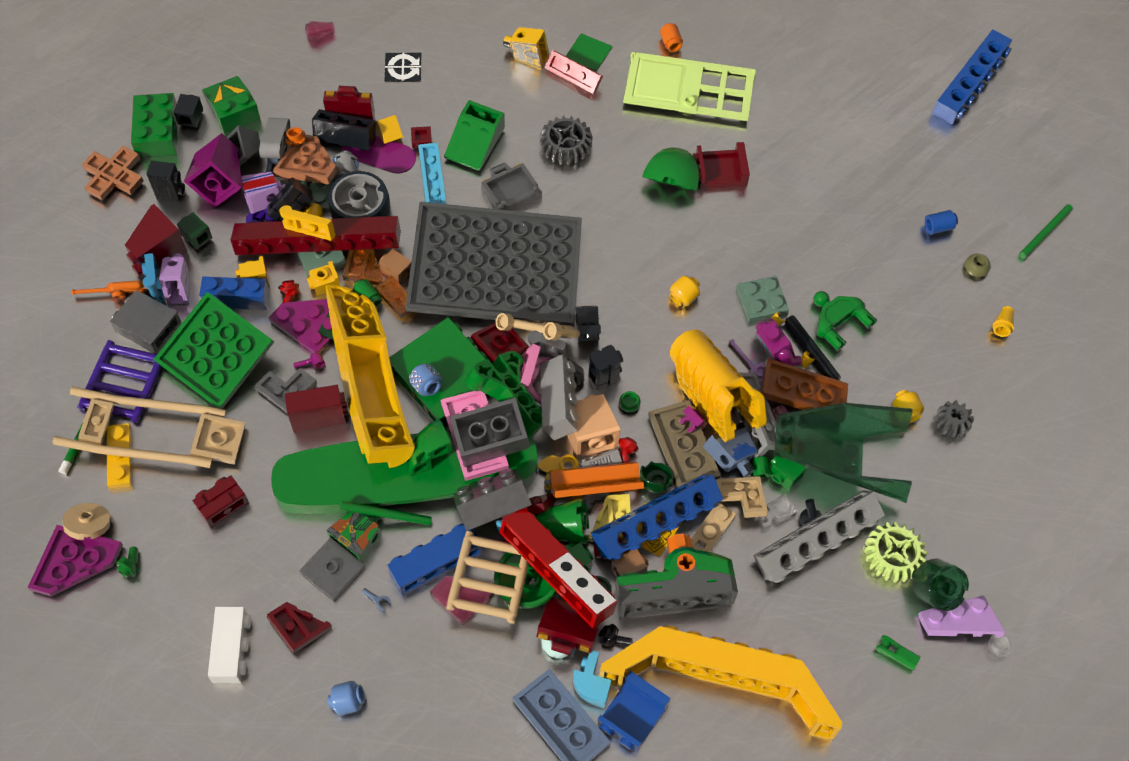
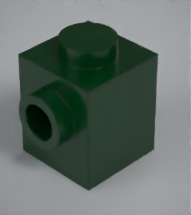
M194 212L183 217L177 223L181 236L196 250L213 238L209 226Z

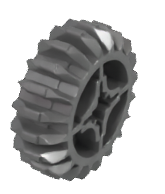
M563 115L562 119L555 117L554 121L549 120L548 125H544L540 133L541 150L543 153H546L547 159L552 158L553 163L558 160L560 165L563 162H567L569 165L571 161L577 164L578 159L584 160L592 148L593 136L590 127H586L585 122L580 123L579 118L573 120L572 115L570 118H565Z

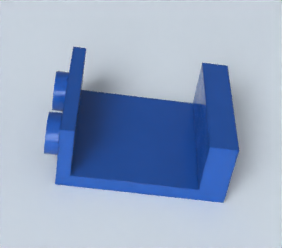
M630 671L625 678V683L604 714L598 717L599 728L609 736L615 734L621 739L619 742L627 749L632 750V748L639 750L669 705L671 698Z

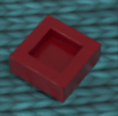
M431 126L411 127L412 148H419L418 145L432 143Z

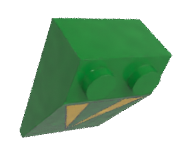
M238 76L202 89L224 133L234 130L238 125L244 126L260 120L257 104L248 88Z

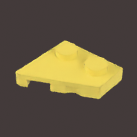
M607 495L603 508L596 518L592 532L631 512L630 495ZM590 532V534H589V542H594L593 537H592L591 532ZM622 533L619 534L618 540H623Z

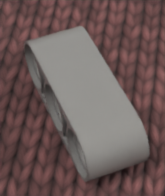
M268 118L260 141L259 152L261 158L281 159L283 157L287 140L286 132L291 127L290 119Z

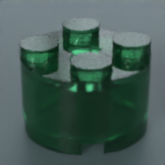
M935 558L925 561L912 573L915 595L922 602L943 611L954 610L963 603L965 599L963 595L965 590L968 591L969 581L966 573L959 567Z

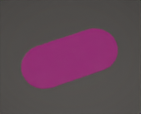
M376 136V141L370 150L342 146L343 151L351 152L358 158L359 162L392 173L405 172L412 168L416 161L415 153L410 147L394 141L383 143L379 136Z

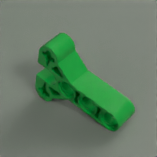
M508 351L500 354L493 364L489 359L477 363L466 377V385L471 390L481 391L497 399L499 402L516 398L528 437L534 436L542 427V410L521 383L520 367L523 364L522 356L515 351Z

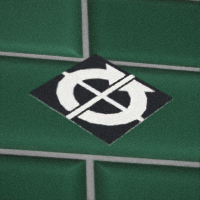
M421 52L385 53L384 81H421Z

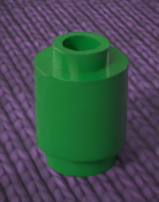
M361 279L354 284V293L359 296L363 294L368 297L376 308L382 303L381 294L368 279Z

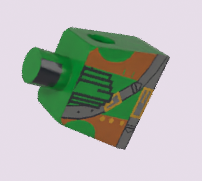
M349 512L326 531L329 538L331 537L363 563L381 536L380 527L376 524L381 517Z

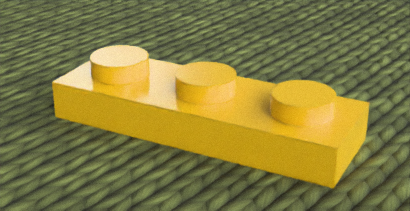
M129 423L109 425L107 427V446L132 449L131 425ZM107 455V487L109 490L132 487L131 457Z

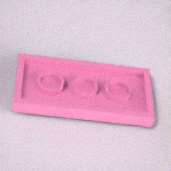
M471 391L442 399L441 405L465 481L508 469L509 465L506 456L464 467L450 416L488 406L485 393Z

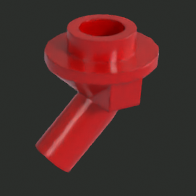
M294 280L283 281L282 285L278 286L280 293L286 294L282 303L292 302L294 294L299 293V284L295 283Z
M630 437L619 439L620 447L618 451L620 452L622 463L630 462L629 454L636 453L639 450L637 442Z

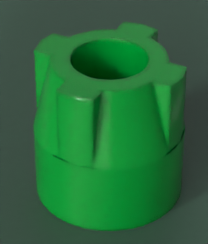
M760 456L751 460L752 466L755 469L753 477L760 476L761 480L771 477L768 457Z

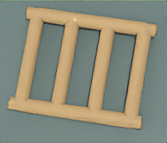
M466 531L446 609L453 611L455 608L500 617L507 619L508 623L514 624L529 563L522 556L519 567L470 557L471 545L520 554L510 543L474 536L473 532ZM466 565L516 576L514 588L465 578L463 576ZM466 587L511 597L509 610L458 599L460 588Z

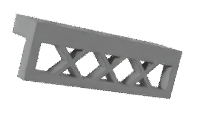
M738 372L753 389L761 392V384L756 373ZM766 398L764 399L767 424L758 429L753 427L752 432L750 424L734 406L739 423H744L757 449V454L753 458L763 456L768 450H781L785 446ZM758 438H759L760 443H761V445H762L760 449H758V446H757Z

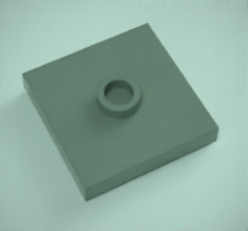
M342 251L298 252L307 277H310V270L328 265L330 261L333 262L335 270L347 267Z

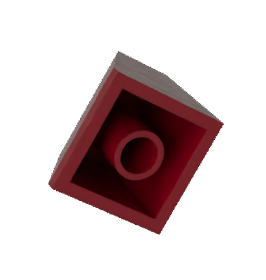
M155 204L150 206L125 244L128 251L126 256L133 264L131 266L138 276L142 275L143 277H146L142 270V263H145L144 254L153 253L161 270L163 258L171 257L175 253L181 255L187 253L179 229Z

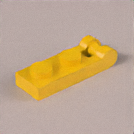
M288 205L282 206L279 209L281 217L284 218L282 222L285 229L330 241L336 236L331 219L292 210L291 206Z

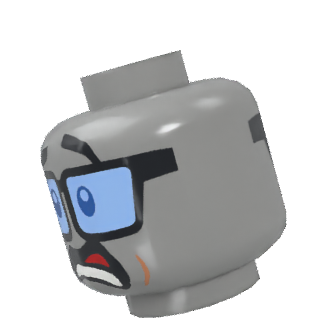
M342 151L334 156L333 162L337 168V173L334 176L336 179L346 173L358 171V158L351 152Z

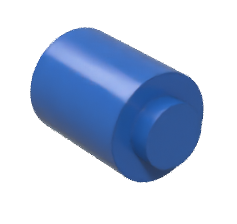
M952 210L925 216V227L930 235L954 230L958 224V217Z

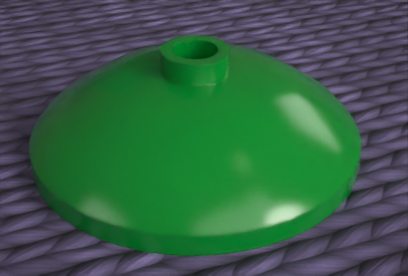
M506 552L498 563L519 567L521 555ZM530 564L519 608L523 609L538 607L548 602L557 593ZM494 572V584L514 588L516 576ZM532 580L535 581V582H534L533 584H531V585L528 584V583H529L530 581H532ZM499 595L510 605L511 597Z

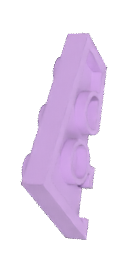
M984 595L920 611L918 616L928 636H957L960 633L973 634V637H982L983 634H995V637H1004L1005 634L1002 625Z

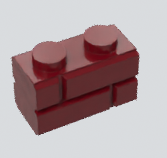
M232 475L227 478L222 477L218 479L215 486L209 490L200 491L196 494L195 499L192 500L209 527L249 502Z

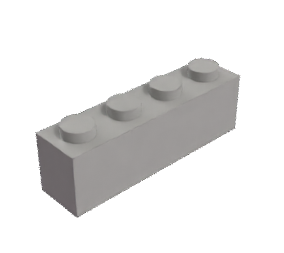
M563 354L540 364L542 428L553 440L577 431L575 367Z

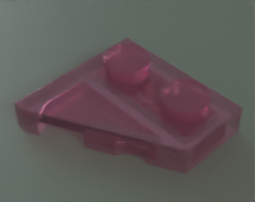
M445 576L430 591V595L445 609L453 577ZM461 587L458 599L485 604L494 594ZM455 608L453 611L447 610L462 625L476 613Z

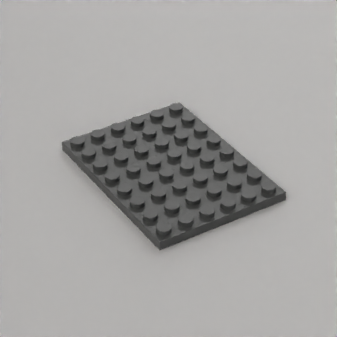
M419 202L406 311L496 320L500 313L511 314L513 319L526 320L532 323L553 322L574 327L582 218Z

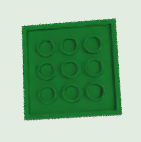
M206 292L153 360L213 406L223 409L275 341L209 292Z

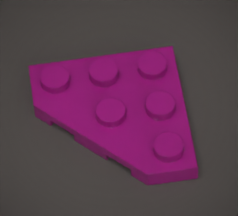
M327 299L282 303L268 317L272 324L311 353L320 354L333 341L318 333L322 324L325 329H332L330 317L326 318L329 312Z
M56 525L27 588L30 591L52 597L113 567L123 544L120 541L101 536L94 539L84 537L85 540H78L67 535L64 532L63 526Z

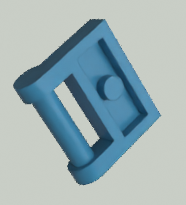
M153 253L144 254L145 263H142L143 274L146 276L143 279L144 287L149 290L152 299L165 305V296L159 281V266Z

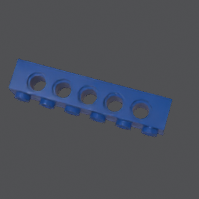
M992 29L937 100L932 113L951 124L957 118L961 119L966 111L965 107H970L975 99L974 95H979L985 84L983 83L990 81L994 74L992 71L994 69L997 71L1003 62L1002 58L1006 59L1010 54L1012 39Z
M703 474L591 532V535L601 558L610 559L611 561L617 560L623 556V552L629 549H638L642 546V542L648 539H657L661 536V532L676 529L680 526V522L695 519L699 516V512L717 507L716 503L722 501L723 497L714 475ZM695 494H697V497H698V500H697L696 503L694 502V496H695ZM677 503L679 504L678 513H676L675 506ZM658 513H660V515H661V519H660V522H659V523H657V520H656V517H657V514H658ZM639 523L642 524V530L640 533H638L637 531ZM620 533L623 534V540L621 543H619L618 536Z

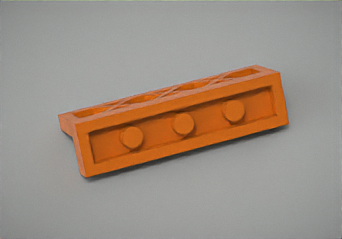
M638 462L549 470L550 490L555 498L644 489V482L639 479Z

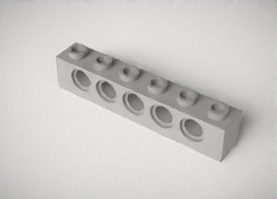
M862 490L753 556L764 579L778 583L785 580L787 574L792 571L803 569L806 566L805 563L810 560H817L823 557L825 551L841 546L843 544L842 541L858 536L863 528L876 525L879 522L878 519L885 516L874 491ZM858 511L859 516H858V519L856 520V519H855V514H856V512ZM840 522L841 527L838 531L837 524ZM822 533L823 537L822 540L819 542L818 537L819 534ZM804 544V550L800 553V546ZM785 554L786 560L784 564H782L781 558Z

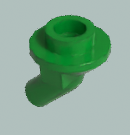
M132 546L129 548L128 559L122 557L116 562L118 566L116 570L126 578L129 576L135 577L139 570L135 566L138 559L137 547Z

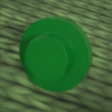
M627 391L619 398V406L625 412H635L640 407V397L633 391Z

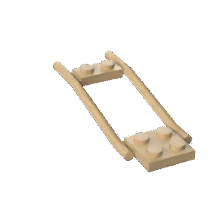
M72 386L70 395L91 399L78 436L79 439L73 440L58 436L53 438V445L97 454L175 462L211 468L212 460L235 465L245 429V422L225 418L226 410L220 408L117 396ZM114 404L201 414L190 455L102 445Z

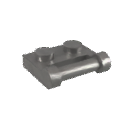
M531 331L528 334V342L531 345L535 344L541 347L539 355L544 354L547 357L555 358L563 354L567 359V342L559 339L548 340L544 337L543 333Z

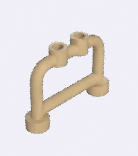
M500 313L496 318V327L499 330L509 331L513 327L543 333L544 337L548 340L580 337V331L572 326L553 322L532 323L526 320L513 319L511 314Z

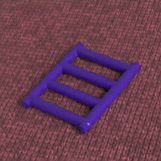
M108 340L85 389L93 391L96 389L126 397L149 399L162 366L153 360L157 354L115 345V342ZM112 352L155 363L149 373L110 364L107 361ZM107 371L146 380L143 391L100 382L99 379L102 372ZM81 397L77 408L85 410V408L89 407L91 400ZM114 406L112 414L131 418L132 422L138 423L145 407L136 406L134 410Z

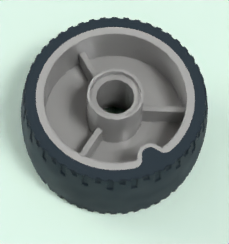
M365 171L349 172L336 179L330 187L328 205L332 219L389 216V193L384 182L375 174Z

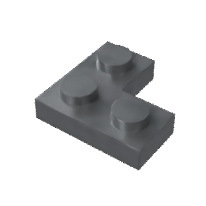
M301 368L286 383L269 371L255 385V388L287 413L285 393L313 389L317 385V380Z

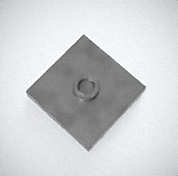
M330 537L299 572L330 599L335 601L365 568V565Z

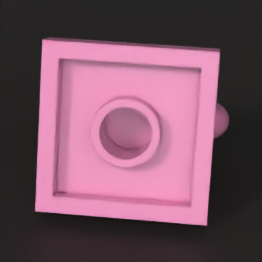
M532 344L521 355L523 358V364L520 367L521 383L537 403L542 404L541 394L534 389L532 384L537 377L540 364L553 358H538L541 347Z

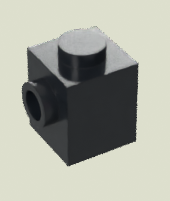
M180 94L173 112L178 125L197 128L203 112L200 97Z

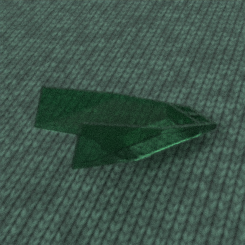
M840 403L777 415L774 455L906 503L912 481L862 476L863 442L866 439L907 432L912 409Z

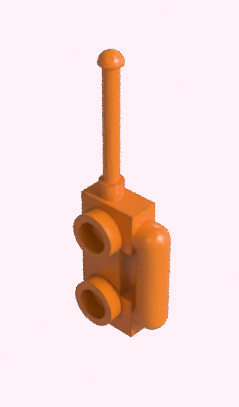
M143 281L107 283L105 288L72 289L71 294L106 292L112 294L113 298H124L125 294L133 293L135 290L147 295L149 290L144 287Z

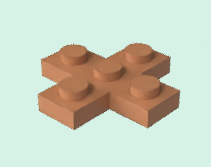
M122 146L111 159L94 151L82 163L84 170L95 175L84 187L86 192L102 201L114 187L132 195L144 182L142 176L131 171L132 167L141 159L139 154L125 146Z

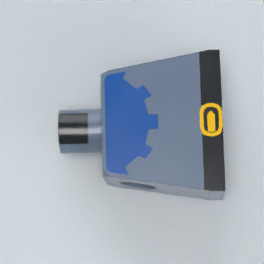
M743 422L736 424V430H734L735 438L728 442H724L718 432L712 434L703 447L725 472L738 468L742 475L747 477L755 471L750 461L757 454V449Z

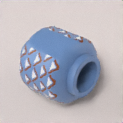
M430 364L416 366L409 377L411 385L422 396L436 394L442 384L441 375Z

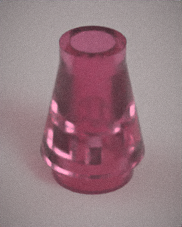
M310 21L308 24H305L308 39L316 40L335 33L333 22Z

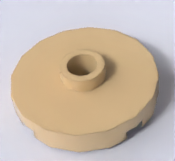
M95 503L75 505L63 515L62 524L64 532L78 540H85L84 537L97 538L109 529L110 514L106 508Z

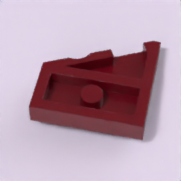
M288 602L267 614V619L293 654L332 629L330 622L325 621L324 623L314 618L313 614L299 610L297 606Z

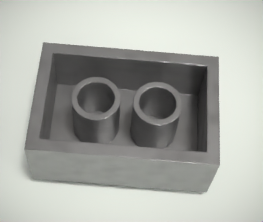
M516 398L450 416L464 467L530 448Z
M511 468L501 471L496 477L482 478L478 481V484L471 487L469 485L462 486L456 490V493H453L466 531L531 505L517 469L512 470Z

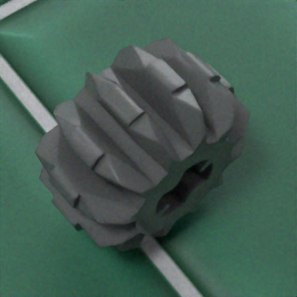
M957 400L953 403L945 402L944 406L939 407L938 414L935 417V421L939 422L937 429L943 428V434L945 435L949 432L952 438L957 434L960 437L964 436L972 428L974 417L971 416L972 409H965L966 403L959 405Z

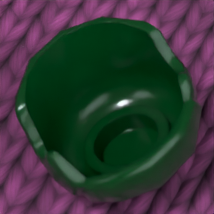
M651 461L647 466H641L640 480L644 482V489L657 494L666 491L672 486L674 474L669 466Z

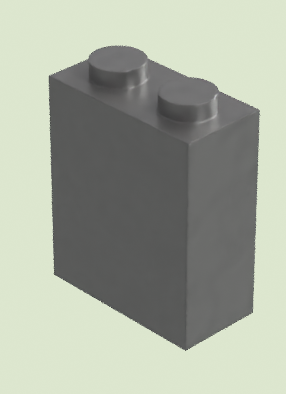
M137 290L126 298L124 305L113 314L110 320L116 333L155 354L158 353L182 323L177 311Z

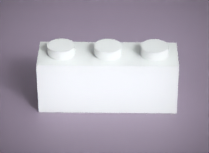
M215 607L208 678L212 683H241L242 675L246 674V661H243L244 652H247L249 647L246 629H250L251 616L247 614L244 607Z

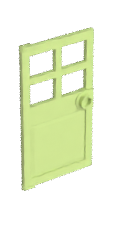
M638 52L631 53V64L623 103L675 110L687 114H702L748 121L756 69ZM703 70L722 72L720 87L701 84ZM727 73L746 76L745 89L725 88ZM699 91L717 93V108L697 106ZM724 95L743 97L742 111L722 110Z

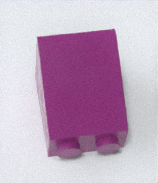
M222 133L194 154L184 182L214 208L242 188L237 146Z

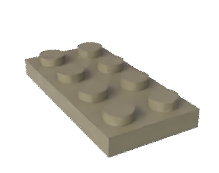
M690 400L652 410L648 413L666 462L674 474V482L677 488L703 474L714 475L715 480L721 477L714 458L703 447L706 443V438L702 429L698 427L694 433H689L687 430L691 427V422L688 421L685 425L680 424V420L686 417L683 411L688 405L692 406Z

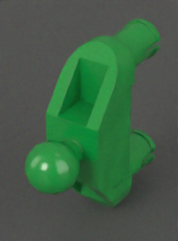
M819 291L813 297L815 305L822 307L818 320L817 335L819 338L826 339L836 351L842 349L847 342L835 329L851 317H857L867 329H870V326H874L877 322V319L865 308L866 305L860 298L837 296L830 301V297L825 291Z

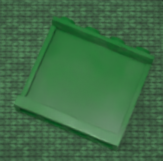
M449 317L389 357L393 376L432 421L439 419L443 426L446 425V418L441 400L473 391L466 385L465 379L477 363L488 359L484 352H479L475 348L473 340L462 333L459 324L453 323ZM430 364L441 375L442 384L436 394L422 396L411 385L409 377L416 366Z

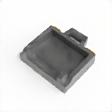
M506 163L497 165L490 169L491 178L481 182L482 191L494 209L514 211L542 198V191L524 163H520L514 166V168L509 167Z

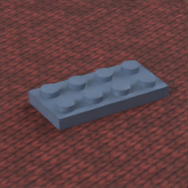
M550 668L512 698V701L561 761H592L611 745L610 740Z

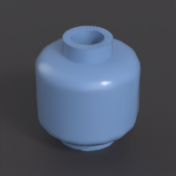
M355 681L334 685L331 689V694L327 698L330 709H334L338 715H347L360 711L362 704L366 700L363 687Z

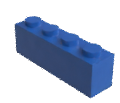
M464 524L456 525L451 532L445 535L439 534L424 546L418 545L405 556H397L387 564L389 573L401 595L457 566L466 533ZM474 529L468 530V531L473 532V533H474V536H477V534H476V532L474 531ZM471 545L470 557L483 553V547Z

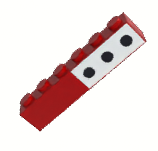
M523 508L502 520L500 534L592 629L613 615L617 604L614 595L607 591L599 583L598 579L583 567L580 560L575 559L568 552L564 544L559 543L550 530L545 528L533 513Z

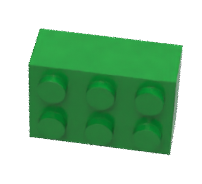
M174 93L133 95L131 145L134 152L138 153L140 157L177 155L178 124L173 113L177 102Z

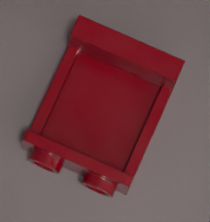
M736 142L735 150L702 152L701 145L697 146L693 157L698 166L700 189L748 185L750 172L744 142Z

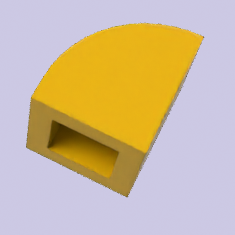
M396 115L375 121L376 131L383 143L403 138Z

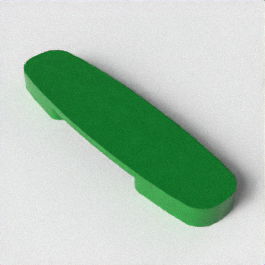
M446 431L451 441L452 452L431 459L432 469L414 476L410 475L408 460L393 468H389L387 462L368 464L365 454L361 453L358 441H351L307 449L283 456L272 469L271 482L277 503L283 510L289 513L345 514L349 513V511L341 510L342 501L368 506H385L453 498V493H456L458 488L466 485L471 487L478 484L480 479L496 477L500 472L465 481L450 431ZM418 433L410 434L412 440L415 439ZM528 437L529 449L505 455L509 468L512 470L517 469L525 488L534 482L538 469L537 449L531 437Z

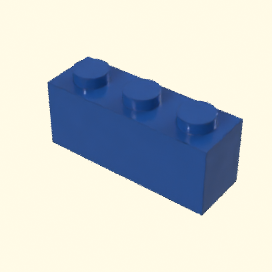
M202 276L199 292L200 298L206 292H209L230 309L267 310L270 294L266 279Z

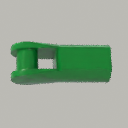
M882 635V642L876 646V651L913 671L921 656L903 647L892 638ZM889 647L896 649L895 653L888 650Z

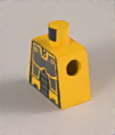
M519 27L513 36L506 35L503 45L504 47L512 48L515 60L538 69H543L550 57L545 30Z

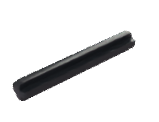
M794 315L786 318L785 325L804 350L810 353L809 356L815 359L814 363L823 375L840 381V374Z

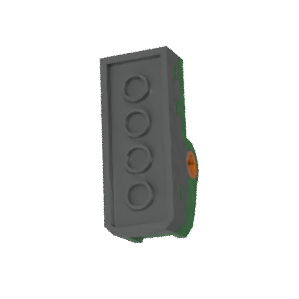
M684 533L675 534L667 538L669 554L664 562L663 572L649 570L644 574H639L638 572L625 573L617 576L615 581V596L619 619L725 607L734 604L738 594L732 559L716 553L693 549L690 535H685Z

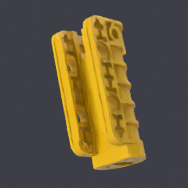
M697 329L689 330L675 339L670 349V358L676 367L678 383L683 392L713 429L718 432L724 442L735 438L734 430H736V424L731 419V410L734 406L752 428L758 429L767 424L764 396L760 391L753 389L747 383L745 378L737 372V369L730 364L729 360L703 331Z

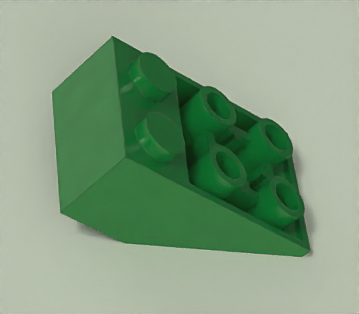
M468 100L458 118L444 158L480 171L505 128V114Z

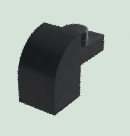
M597 305L576 306L577 330L580 331L578 341L600 340L601 325L599 324Z

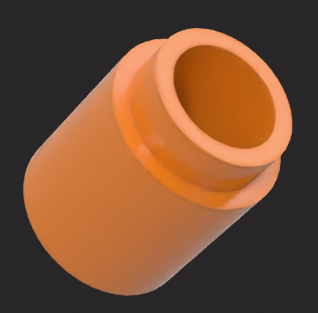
M673 23L665 24L660 30L664 46L669 52H677L683 46V39L678 26Z

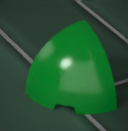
M670 147L661 150L652 157L642 177L655 182L697 191L699 171L696 160L690 152L682 148Z
M439 419L426 425L413 440L414 452L410 459H408L410 475L414 476L431 470V459L452 452L451 441Z

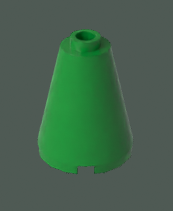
M578 498L550 507L545 512L534 514L537 520L545 528L549 529L552 535L559 541L578 544L580 542L581 544H587L589 541V535H585V530L589 528L587 505L583 504L584 498Z

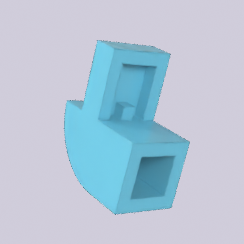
M592 650L588 657H583L580 670L584 672L574 670L573 687L581 701L604 709L611 680L594 675L599 652Z

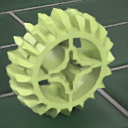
M896 521L892 524V527L887 522L883 527L879 525L875 531L870 532L869 538L865 541L867 546L864 549V553L867 554L865 562H872L869 567L870 570H878L876 577L882 573L885 575V581L892 577L894 583H897L899 578L904 583L908 580V577L913 579L916 573L918 574L922 571V566L926 563L924 558L927 555V551L923 550L925 543L919 542L921 535L915 536L913 534L914 528L908 531L906 523L899 527ZM879 542L883 544L882 548L885 551L883 556L879 552ZM908 548L912 554V563L909 562V557L906 554Z

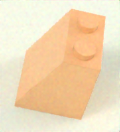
M593 394L585 399L578 400L576 404L578 415L577 431L568 435L577 460L612 449H618L620 427L604 395Z

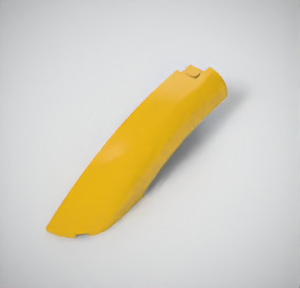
M326 285L328 309L339 370L361 453L365 454L368 464L387 462L389 468L397 467L410 459L415 446L399 401L387 349L386 335L377 309L368 297L363 294L359 296L351 288Z

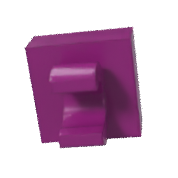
M689 405L683 411L686 417L680 420L681 425H685L688 421L691 422L692 425L687 430L689 433H694L698 427L704 429L709 424L695 407Z

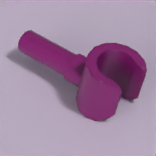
M313 353L307 360L293 363L294 368L313 364L315 369L325 366V361L319 353Z

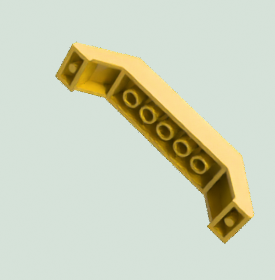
M666 625L665 627L659 626L601 664L599 677L610 679L612 687L621 689L622 683L625 682V678L630 671L638 675L651 667L788 700L810 728L809 735L833 740L842 728L841 719L804 662L796 659V656L792 654L778 655L767 648L753 649L749 648V645L745 643H728L720 637L707 638L703 637L699 632L678 631L679 629L674 626Z

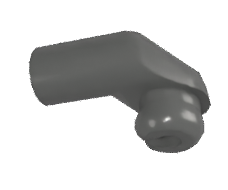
M567 358L575 367L574 380L576 387H579L585 381L584 369Z
M609 492L583 495L581 498L585 499L583 504H586L588 511L593 509V502L606 499Z

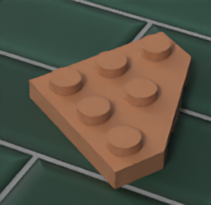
M304 135L306 141L300 145H291L273 169L275 177L295 178L296 180L330 184L337 173L335 163L331 161L329 154L320 144L318 137L312 135Z

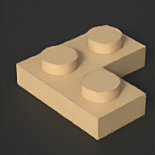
M760 476L716 479L723 500L720 502L741 500L744 518L767 516L768 509Z

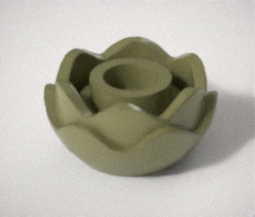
M979 253L970 255L964 264L967 273L976 278L986 276L991 269L989 259Z

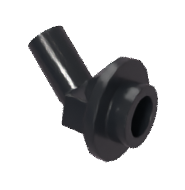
M807 499L805 501L806 509L801 512L799 517L802 526L821 515L820 511L816 510L814 499Z
M615 624L605 625L599 633L600 643L607 647H611L614 644L628 647L633 643V638L618 636L619 629Z

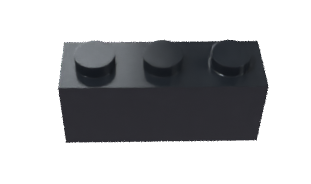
M319 109L312 118L313 136H317L321 142L354 147L360 150H370L376 141V125L373 119Z

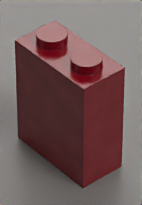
M338 384L285 393L287 414L293 432L346 423L345 415H349L345 394L339 391Z

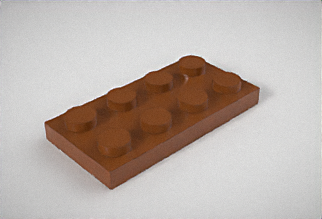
M767 358L764 364L761 394L766 399L842 422L846 416L849 383Z

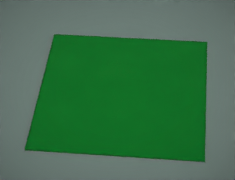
M581 33L566 56L597 71L613 46Z

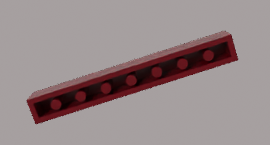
M398 216L331 219L336 236L330 241L285 229L282 221L234 223L230 241L235 255L399 248L401 229Z

